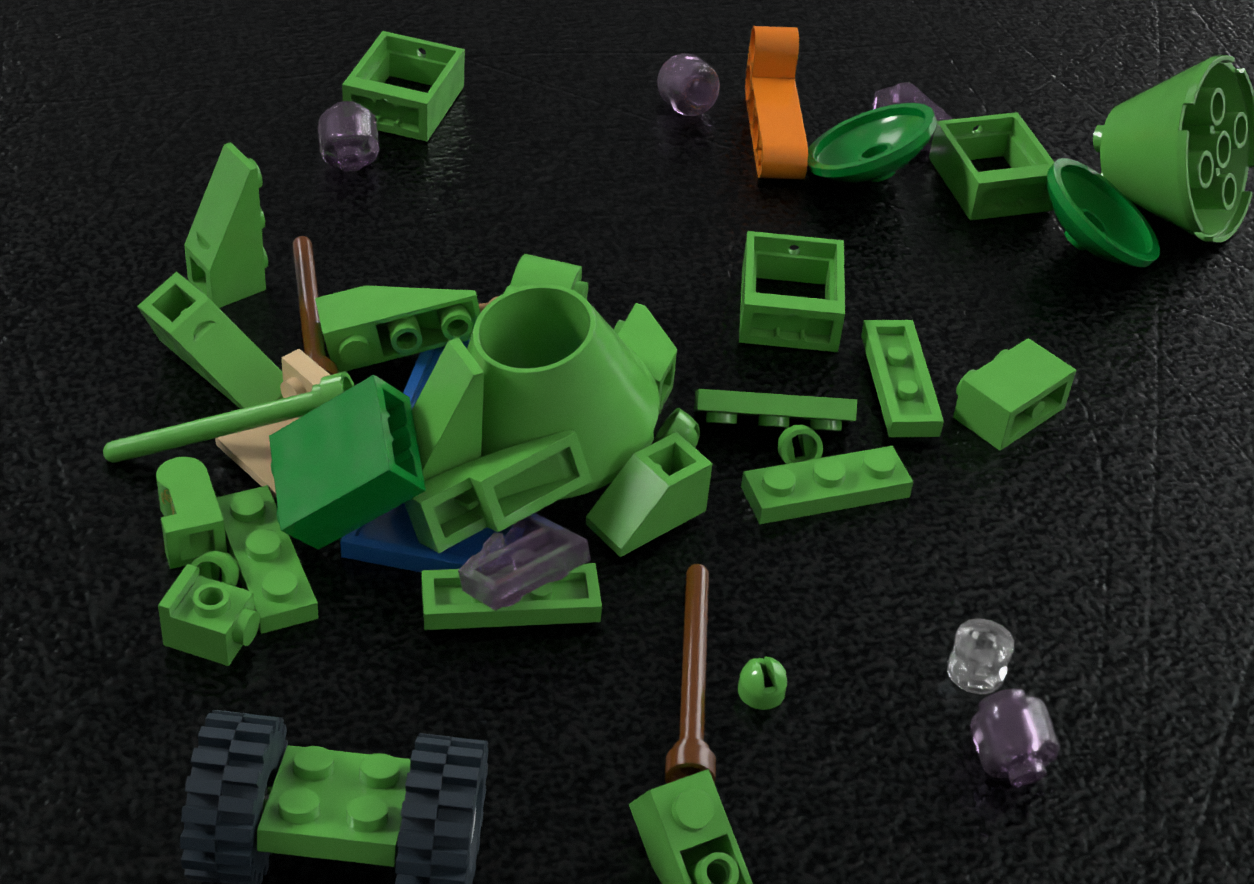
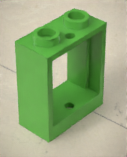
M382 31L342 84L344 123L427 142L464 87L465 49ZM418 48L424 49L426 54H422ZM389 76L432 85L428 93L386 84L385 81Z
M1018 112L937 121L929 159L970 221L1053 211V205L1047 188V172L1054 161ZM979 125L978 129L973 131L974 127ZM1003 156L1011 168L978 172L970 160Z
M747 231L742 266L739 343L838 352L845 317L844 240ZM791 245H797L799 248L797 250H791L789 247ZM756 278L824 284L825 299L756 293Z

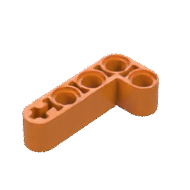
M753 26L751 31L745 78V98L758 178L805 179L808 146L795 82L799 53V32L796 27Z

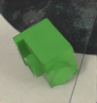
M190 564L186 565L158 605L164 646L227 666L231 664L242 645L248 646L251 644L260 623V614L258 611H255L253 592L200 576L198 567Z

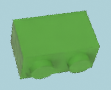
M1028 338L1010 350H1002L994 360L978 370H970L963 376L956 389L958 399L953 418L1001 451L1065 408L1076 369Z

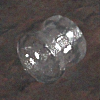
M981 618L968 620L961 624L956 631L954 649L948 660L947 672L951 680L958 687L970 693L986 694L999 689L1005 681L1007 664L1014 652V640L1010 632L992 620Z

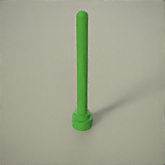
M345 371L324 376L319 384L312 386L311 392L114 440L104 446L103 455L107 461L117 463L299 418L352 388L354 383L350 375Z

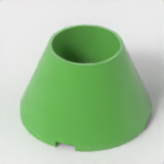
M528 285L500 295L482 310L475 322L467 350L484 371L481 457L533 439L566 430H573L577 434L592 482L561 498L566 499L589 493L611 483L634 453L652 444L654 440L653 430L658 420V414H661L660 397L655 379L642 360L581 294L559 285Z

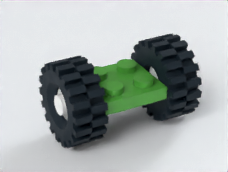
M213 710L205 718V726H201L198 734L199 746L193 750L191 758L192 772L191 776H187L185 792H188L186 805L182 807L181 822H184V830L180 836V849H184L181 864L182 868L185 869L184 875L186 879L222 884H261L263 882V875H266L269 868V855L277 853L395 867L396 863L395 873L397 877L395 884L473 883L486 794L485 783L488 770L487 741L420 733L415 741V750L412 751L411 759H404L387 754L369 755L334 751L319 746L288 745V740H285L287 729L286 724H283L284 719L282 717Z

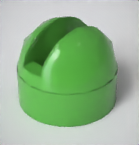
M675 409L660 427L654 442L677 432L695 448L700 437L698 423L682 409Z
M793 425L786 428L778 439V453L786 464L821 458L823 444L821 438L811 428L804 425ZM798 435L803 455L800 457H795L792 438Z
M210 551L191 563V565L198 567L200 576L218 581L221 567L222 583L235 587L238 583L240 576L237 561L228 553Z
M767 656L764 659H750L742 669L739 678L738 694L742 701L750 707L767 710L777 707L784 700L787 676L782 664L776 659ZM764 678L770 679L772 687L765 688Z

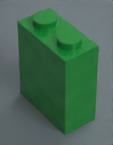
M375 375L370 376L269 435L272 457L271 472L275 481L278 506L276 515L280 524V530L318 550L426 491L410 397Z

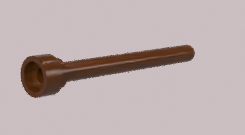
M299 236L293 241V254L304 353L330 375L339 373L337 365L326 357L324 337L315 300L319 296L312 242L306 236Z
M693 564L686 572L679 741L674 744L673 748L666 755V784L707 769L710 771L714 784L716 780V757L708 744L704 742L709 572L702 564Z

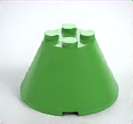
M1228 55L1212 56L1115 106L1109 113L1105 124L1098 125L1093 135L1094 149L1096 152H1100L1101 175L1109 180L1134 205L1206 242L1226 241L1237 231L1246 215L1253 194L1251 191H1245L1248 169L1249 167H1254V90L1245 68L1236 69L1231 63L1235 61V58Z

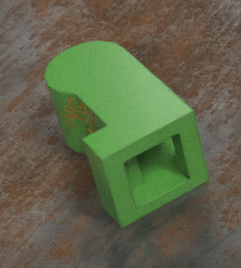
M176 457L164 462L156 472L160 509L164 517H161L165 553L170 569L191 564L195 559L210 551L227 553L224 519L204 464L191 457Z

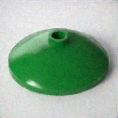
M901 103L876 108L847 119L823 133L809 146L808 169L814 175L832 181L858 183L886 180L893 176L897 170L908 164L929 142L937 126L934 111L931 107L920 103Z
M1061 158L1051 165L1047 172L1048 192L1054 212L1066 230L1065 236L1074 247L1081 251L1087 250L1102 260L1127 267H1148L1159 257L1160 246L1153 229L1138 208L1109 180L1092 168L1072 159Z

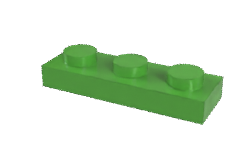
M864 320L861 337L888 436L940 437L944 420L913 320Z
M698 389L695 391L694 412L706 413L707 423L737 424V415L758 416V426L788 428L791 418L810 420V428L812 430L841 431L842 422L856 421L857 399Z
M893 446L743 471L741 488L759 524L908 498L911 495L913 480Z
M268 485L217 497L224 519L228 551L238 563L240 570L239 579L243 589L254 594L255 611H258L260 614V633L263 634L318 619V603L289 535L280 530V524L276 515L277 506Z
M596 563L422 570L424 630L601 622L602 603Z

